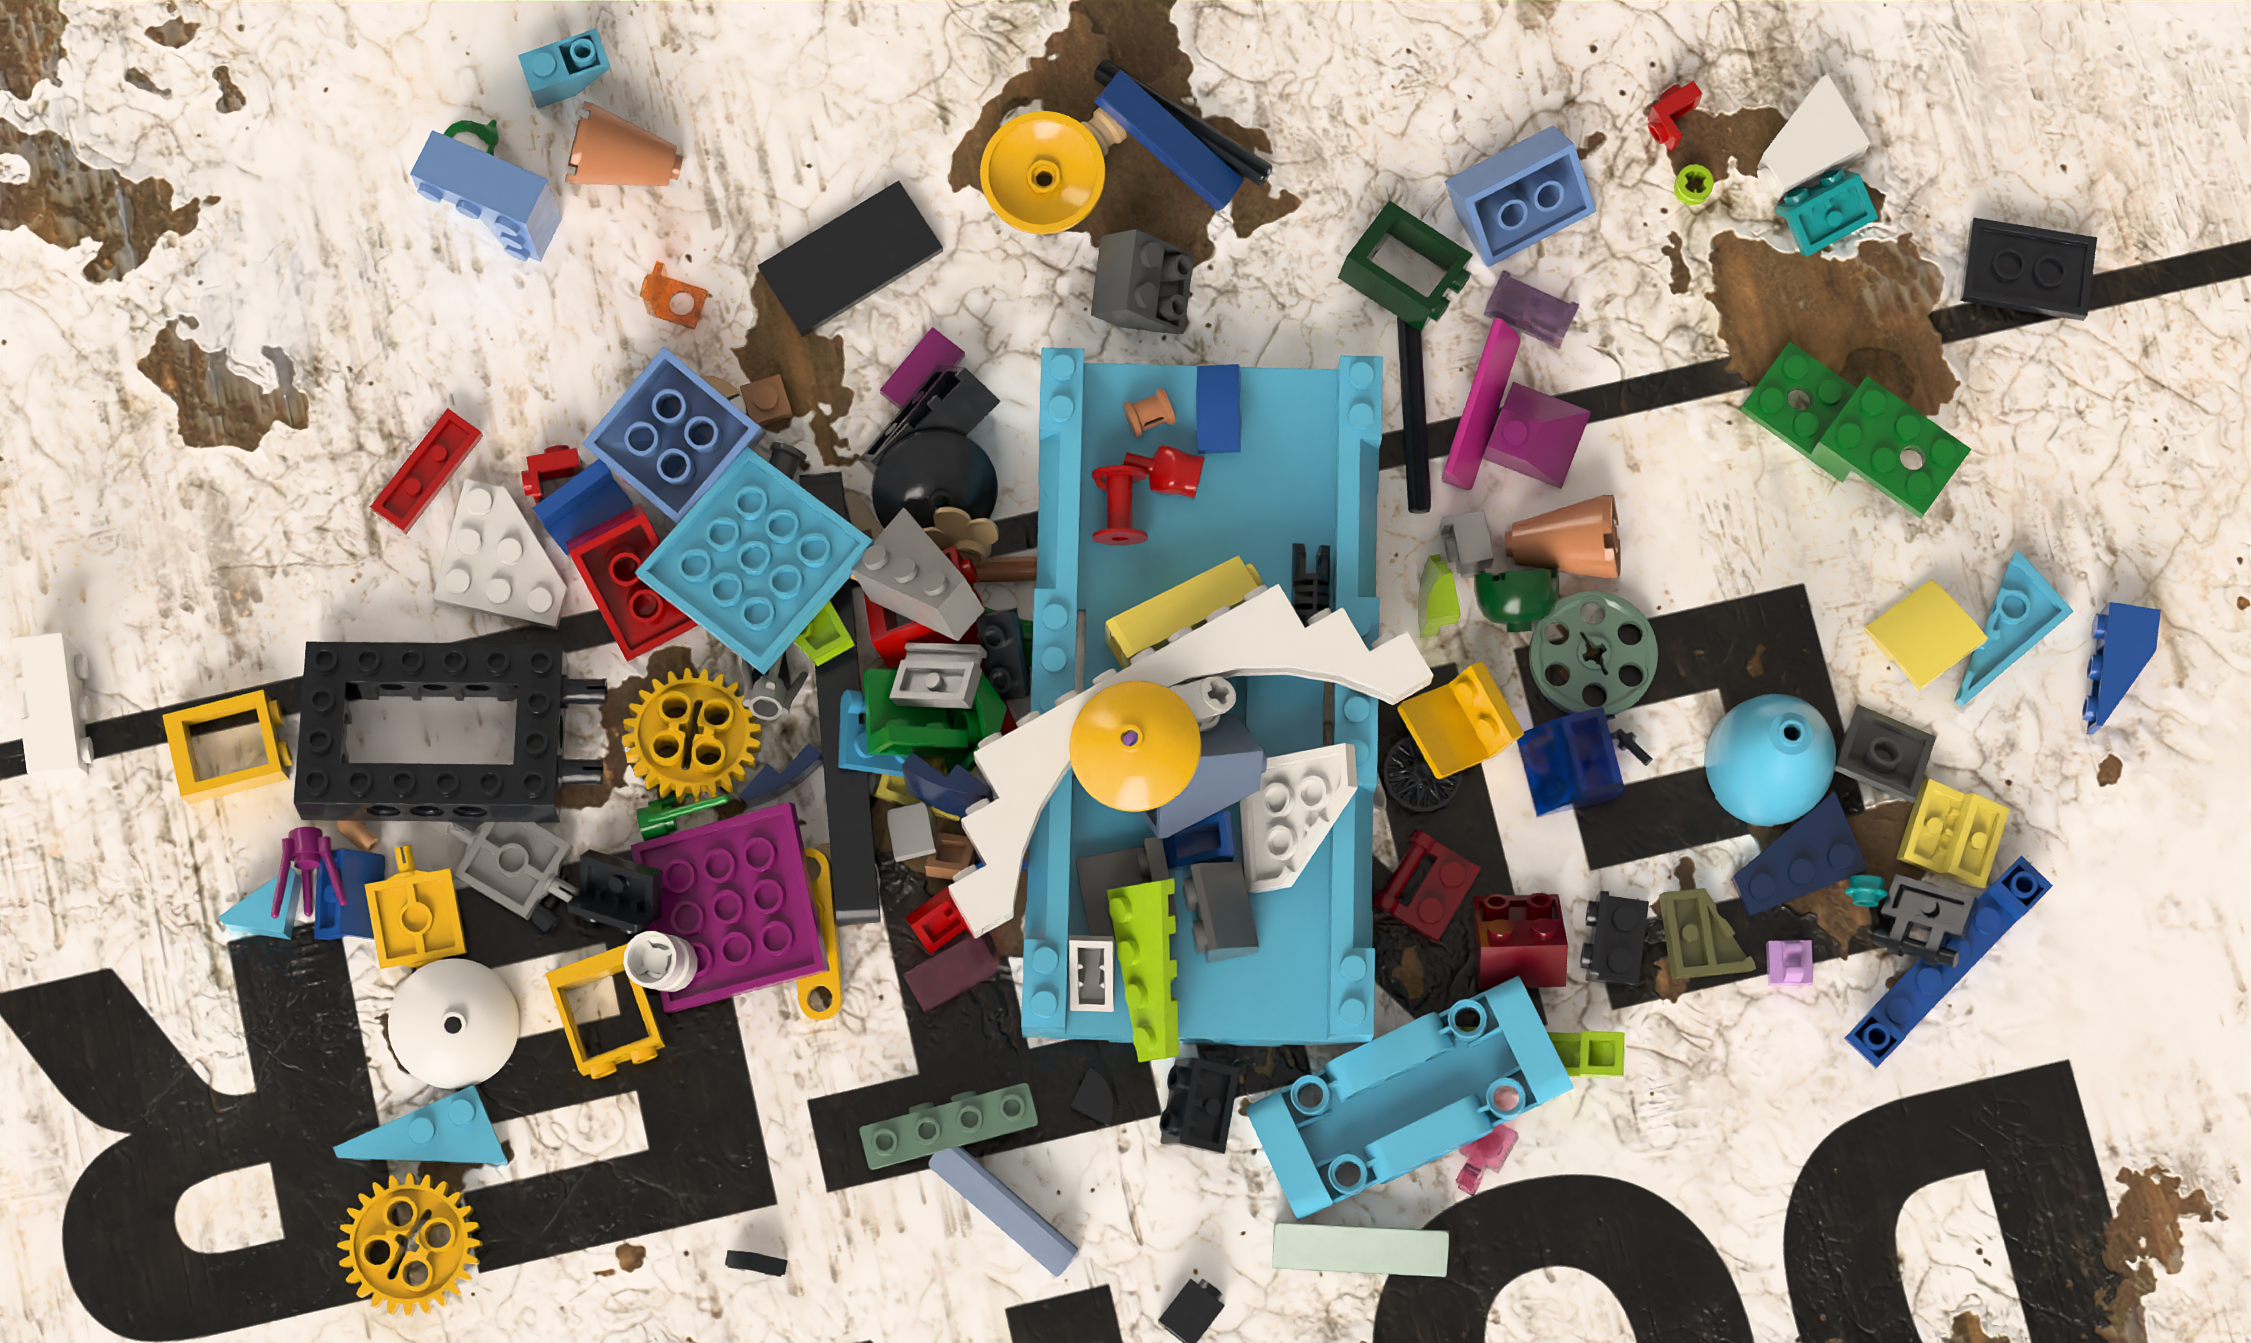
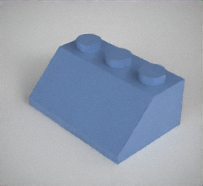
M1553 125L1444 181L1456 216L1487 267L1596 212L1575 145Z

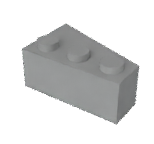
M904 507L875 539L874 545L869 547L864 552L862 558L851 568V572L870 601L956 641L965 634L985 610L965 577Z

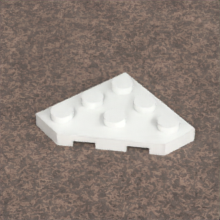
M465 478L432 599L436 603L558 630L568 589L505 487Z
M1342 743L1267 758L1266 772L1261 773L1260 790L1239 801L1247 892L1261 893L1292 887L1358 788L1355 745Z

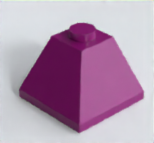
M1513 382L1483 459L1562 489L1591 411Z

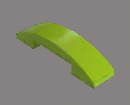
M1477 1027L1458 1028L1464 1032L1474 1031ZM1547 1032L1569 1078L1624 1077L1625 1032Z

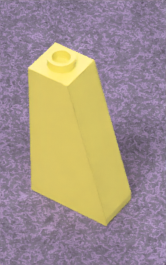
M1238 555L1105 622V642L1123 670L1132 665L1130 659L1141 651L1152 647L1156 652L1169 645L1168 638L1179 630L1190 626L1194 631L1208 623L1206 617L1215 610L1227 605L1232 610L1245 602L1243 597L1253 589L1263 585V582L1255 567L1251 563L1245 565Z

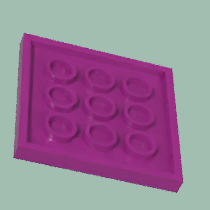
M787 802L630 845L633 862L662 870V917L649 925L647 931H657L688 941L694 948L698 959L695 976L685 988L676 992L660 991L664 1012L673 1013L830 971L794 803Z

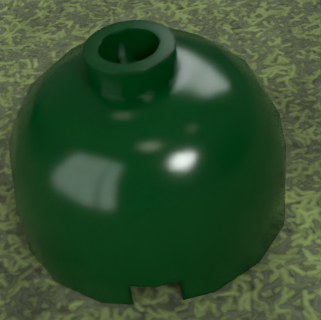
M1558 570L1506 571L1505 573H1499V575H1492V573L1473 575L1474 593L1481 613L1493 623L1506 624L1507 633L1532 631V623L1546 619L1554 611L1558 602Z

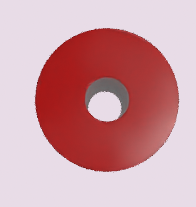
M1118 465L1101 467L1092 471V479H1094L1095 484L1100 489L1107 491V529L1094 532L1092 534L1094 542L1104 545H1134L1148 540V534L1145 531L1133 529L1132 483L1147 478V471L1145 469L1135 466Z

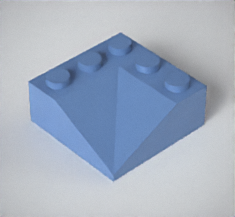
M434 130L431 131L410 173L415 187L418 188V194L436 203H440L441 199L455 204V209L463 215L472 219L480 218L505 247L504 251L521 261H527L528 258H532L541 262L562 220L548 179Z
M663 347L583 441L582 445L678 524L746 447L753 450L766 435V432L667 348Z

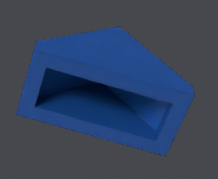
M1230 811L1214 813L1167 838H1162L1168 871L1190 869V865L1198 863L1233 862L1234 859Z

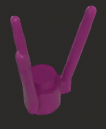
M299 827L290 830L288 838L282 839L283 854L273 897L271 917L276 919L280 915L291 861L294 862L295 868L302 870L305 916L310 917L313 914L311 869L319 867L320 860L324 859L338 902L341 906H345L347 898L331 852V838L329 836L323 837V831L316 827Z

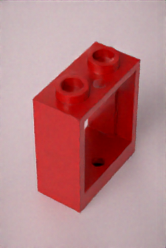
M956 546L942 550L965 577L984 608L978 591L974 589V584L979 582V577L972 560H964ZM863 590L871 642L888 668L900 664L901 660H905L907 654L905 649L906 643L952 644L978 634L976 621L958 641L915 621L898 627L896 613L870 601Z

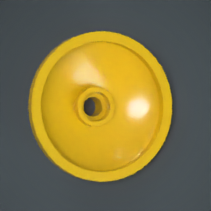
M1036 111L1013 118L992 136L982 156L980 179L988 204L1002 221L1026 233L1039 235L1054 234L1077 225L1095 208L1105 184V163L1097 140L1083 124L1061 113ZM1042 175H1049L1052 177V182L1048 186H1040L1037 183L1038 178Z
M1148 681L1121 682L1097 693L1079 712L1072 727L1069 742L1071 764L1076 777L1085 790L1100 803L1117 810L1140 812L1158 808L1177 797L1192 780L1199 765L1202 749L1200 729L1189 706L1172 690ZM1128 733L1138 734V740L1132 746H1126L1123 743L1124 737Z

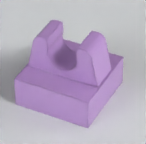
M1812 940L1768 941L1766 943L1768 986L1813 984Z

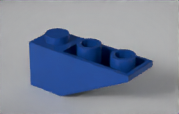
M2109 602L2101 610L2100 614H2095L2091 635L2092 638L2097 639L2096 655H2090L2087 666V679L2093 680L2091 696L2086 695L2082 709V720L2088 721L2087 734L2093 735L2104 725L2156 652L2161 610Z

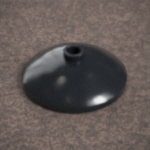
M948 429L918 431L895 443L880 460L875 470L871 487L873 508L884 529L903 507L922 529L936 527L934 513L941 507L961 509L970 516L971 520L989 519L998 496L996 471L985 450L970 437ZM944 495L947 497L942 505L933 504V500L937 496Z

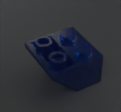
M1603 707L1562 716L1524 731V735L1516 741L1536 818L1619 799L1625 790Z

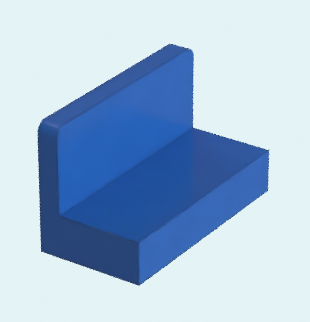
M598 459L532 509L537 519L564 554L569 556L565 541L632 508L633 503L614 480L611 470L603 461Z
M344 848L333 850L331 852L344 887L347 904L345 906L339 904L324 859L320 860V866L317 867L314 938L333 940L354 937L375 940L364 884L384 881L385 856L383 854Z

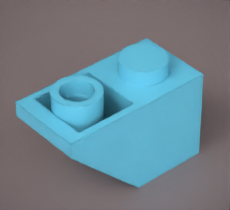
M597 28L518 55L537 109L576 96L611 68Z

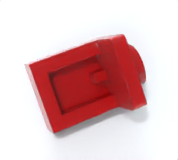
M1694 80L1684 87L1676 84L1663 92L1659 97L1660 102L1652 106L1648 116V129L1652 137L1658 144L1664 143L1670 152L1679 146L1682 138V133L1674 122L1696 109L1703 93Z
M556 445L546 448L544 454L527 456L528 470L521 471L525 495H533L536 504L545 499L542 482L573 477L582 472V460L577 448L570 449L567 445Z
M947 887L905 917L924 948L930 954L964 929L974 938L949 894Z

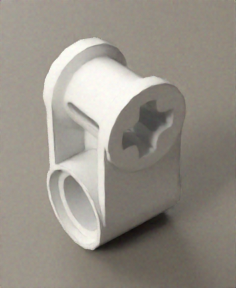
M1209 676L1185 685H1175L1168 688L1181 697L1189 706L1197 720L1200 732L1209 731L1214 728L1220 719V714L1230 710L1236 702V693L1233 686L1219 676Z

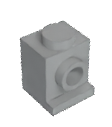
M1484 510L1442 517L1439 526L1441 535L1449 534L1450 536L1444 538L1446 557L1449 563L1455 562L1457 574H1460L1463 579L1473 578L1475 574L1486 573L1485 569L1491 568L1494 554Z

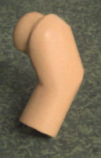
M337 821L339 833L360 851L371 853L379 844L380 838L365 827V821Z

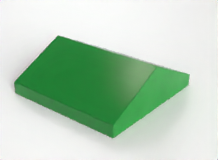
M983 672L981 673L971 709L947 708V723L951 724V729L967 730L968 747L945 759L948 775L957 764L970 773L977 766L974 760V752L979 750L978 743L1001 730L1007 707Z

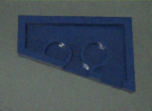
M1834 791L1737 872L1731 880L1747 918L1847 880L1851 876L1865 873L1868 867Z

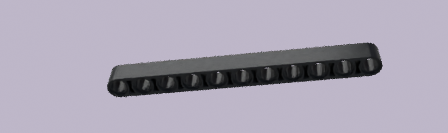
M841 471L799 475V483L803 489L846 520ZM849 578L830 601L855 646L819 666L815 664L837 926L881 922L868 772L838 767L841 698L845 690L861 692L852 579ZM863 713L859 714V724H864Z

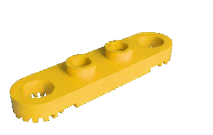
M804 848L806 858H815L821 867L820 875L812 882L830 971L797 980L798 1001L802 1012L806 1016L814 1020L823 1021L834 1018L840 1013L844 1004L832 864L825 853L813 848ZM824 986L832 994V1003L828 1009L820 1012L813 1008L810 998L814 989Z

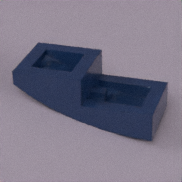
M808 743L781 774L767 763L739 794L742 804L747 808H752L789 792L823 764L822 753Z

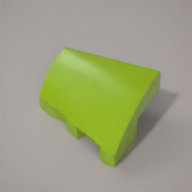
M1440 554L1429 555L1421 577L1418 596V623L1421 638L1437 636L1440 626L1458 623L1461 615L1453 572L1450 568L1448 569L1445 561H1441Z

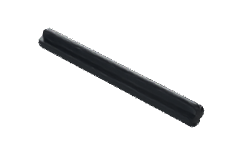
M1104 59L1097 66L1094 72V79L1106 87L1118 71L1122 70L1224 163L1257 185H1263L1271 175L1273 167L1270 163L1115 63Z
M1397 317L1408 510L1413 514H1423L1430 512L1431 489L1421 331Z

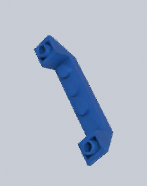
M2021 855L1978 898L1979 904L1965 941L1948 937L1945 948L1960 953L1957 966L1952 968L1940 964L1939 967L1924 964L1923 959L1919 958L1862 1017L1844 1039L1876 1069L1904 1041L1906 1035L2053 885Z

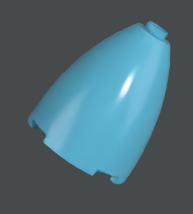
M1783 694L1761 695L1735 706L1713 729L1704 753V767L1706 768L1707 778L1718 803L1731 815L1744 822L1767 827L1789 823L1808 814L1820 802L1830 786L1836 762L1835 741L1825 718L1806 701Z

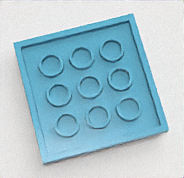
M746 447L635 573L651 589L762 674H765L853 574L851 568L862 558L864 552L874 545V541L765 459Z

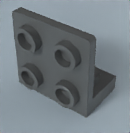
M1157 836L1145 838L1143 846L1078 858L1076 860V869L1089 935L1113 936L1114 940H1116L1112 918L1109 913L1107 890L1170 879L1162 838L1158 839ZM1173 894L1168 895L1169 914L1175 915L1177 928L1178 917Z

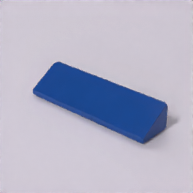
M1122 70L1118 71L1094 100L1101 109L1215 211L1218 212L1224 209L1244 180Z

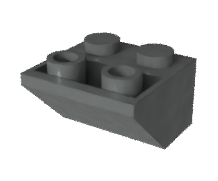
M1137 229L1102 235L1091 316L1120 328L1177 335L1184 334L1194 254Z
M1241 862L1198 863L1190 865L1189 878L1183 879L1184 886H1182L1187 912L1193 910L1196 912L1197 921H1192L1193 928H1191L1196 953H1204L1206 963L1258 953L1259 943Z

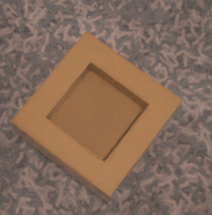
M780 374L740 386L749 418L760 427L793 417Z
M937 832V853L928 855L925 864L927 876L953 880L952 877L958 872L974 865L977 852L969 838L962 835Z

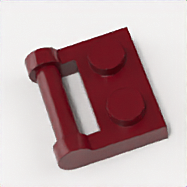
M1415 829L1408 840L1411 845L1384 890L1377 891L1372 904L1437 943L1481 868L1436 842L1428 834ZM1426 853L1436 859L1407 908L1397 900Z

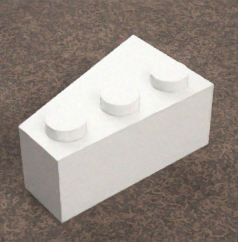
M62 633L10 638L11 652L18 651L21 655L22 677L15 678L17 692L23 691L24 718H21L20 722L27 773L36 781L88 776L87 763L93 762L94 751L92 740L90 737H86L85 721H90L91 719L89 697L87 695L83 696L82 680L88 679L86 655L81 654L80 650Z

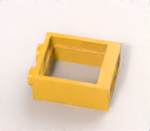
M264 690L162 715L180 797L188 804L289 779L287 766L293 765L292 755L288 742L286 740L280 741L277 726L283 725L281 708L278 701H271V698ZM257 709L269 764L201 781L189 726Z
M628 944L545 973L578 1070L583 1076L591 1074L592 1079L617 1071L616 1064L632 1059L633 1064L653 1059L658 1056L657 1049L665 1047L645 987L634 983L629 978L649 1037L591 1058L588 1057L566 992L625 971L623 965L624 952Z

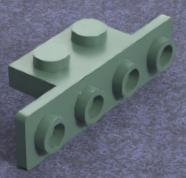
M1022 1083L981 1095H976V1091H968L950 1097L951 1103L936 1107L934 1102L919 1104L908 1109L909 1114L862 1126L859 1132L869 1168L871 1170L1036 1126L1038 1119L1029 1085Z

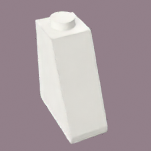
M1829 74L1819 79L1763 153L1757 166L1759 169L1757 175L1761 185L1768 193L1772 191L1778 201L1784 199V196L1791 191L1807 187L1818 181L1823 174L1842 168L1863 157L1870 145V141Z

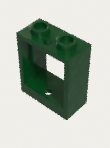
M1389 200L1346 256L1338 278L1422 332L1431 319L1438 322L1451 302L1446 299L1451 291L1459 294L1472 274L1466 269L1473 254ZM1390 236H1393L1447 271L1428 298L1371 261Z

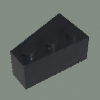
M937 365L858 461L874 475L884 454L895 443L910 434L927 429H948L967 436L1001 400L966 367Z

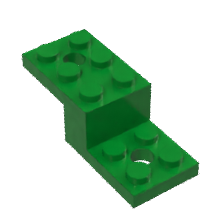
M1790 341L1740 408V411L1840 482L1843 483L1849 473L1853 471L1920 519L1971 451V448L1870 377L1866 376L1857 389ZM1794 390L1805 392L1809 397L1810 406L1803 410L1793 408L1788 402V394ZM1905 450L1916 451L1922 458V467L1916 470L1906 468L1900 460L1901 452Z

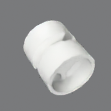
M645 931L636 935L628 943L624 952L623 965L626 974L634 983L650 989L676 992L685 988L693 980L697 971L698 959L694 948L688 941L657 931Z

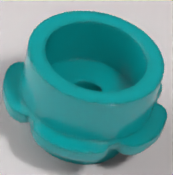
M1871 875L1851 876L1849 888L1845 889V894L1853 898L1852 903L1862 907L1878 906L1879 900L1888 895V892L1884 890V879Z

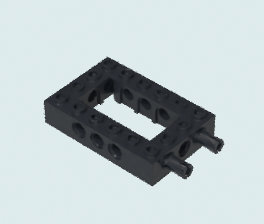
M306 641L293 803L301 820L560 823L561 794L564 785L602 786L603 777L601 775H604L602 758L597 760L564 758L566 709H568L569 704L606 706L607 697L605 695H608L607 678L569 679V662L563 644ZM350 684L354 685L359 696L367 700H379V696L412 697L413 701H422V697H455L456 701H464L465 697H497L498 701H513L517 699L513 764L349 763L346 739L347 725L352 724V714L349 709Z

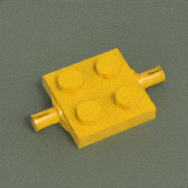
M412 845L403 846V848H393L399 874H395L385 881L364 884L380 969L402 965L412 968L416 967V970L429 963L442 960L445 957L467 953L452 868L433 872L416 870Z

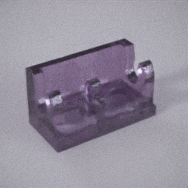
M1503 270L1487 302L1484 315L1494 320L1496 318L1502 319L1511 328L1560 349L1580 304L1574 301L1569 304L1512 278L1510 272Z

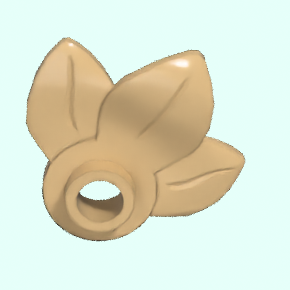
M941 507L937 509L934 513L936 527L923 528L940 549L956 546L963 559H971L974 566L985 562L986 557L991 554L992 544L999 537V530L993 521L987 518L971 520L965 511L954 507Z

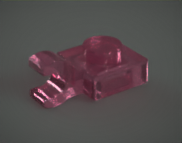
M1500 1124L1493 1127L1494 1130L1486 1136L1459 1148L1460 1154L1467 1157L1468 1160L1456 1178L1455 1182L1459 1184L1458 1189L1474 1196L1487 1168L1499 1174L1519 1138L1517 1131Z

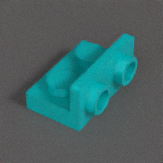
M1842 168L1831 170L1819 178L1821 183L1809 189L1803 187L1791 191L1784 196L1785 202L1774 207L1777 216L1786 219L1801 255L1808 257L1878 219L1860 174L1846 170L1843 171Z

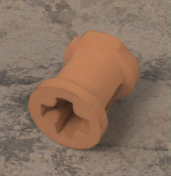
M1163 388L1156 389L1155 395L1135 403L1128 401L1122 404L1126 419L1135 438L1142 436L1143 431L1165 422L1169 425L1176 423L1171 403Z

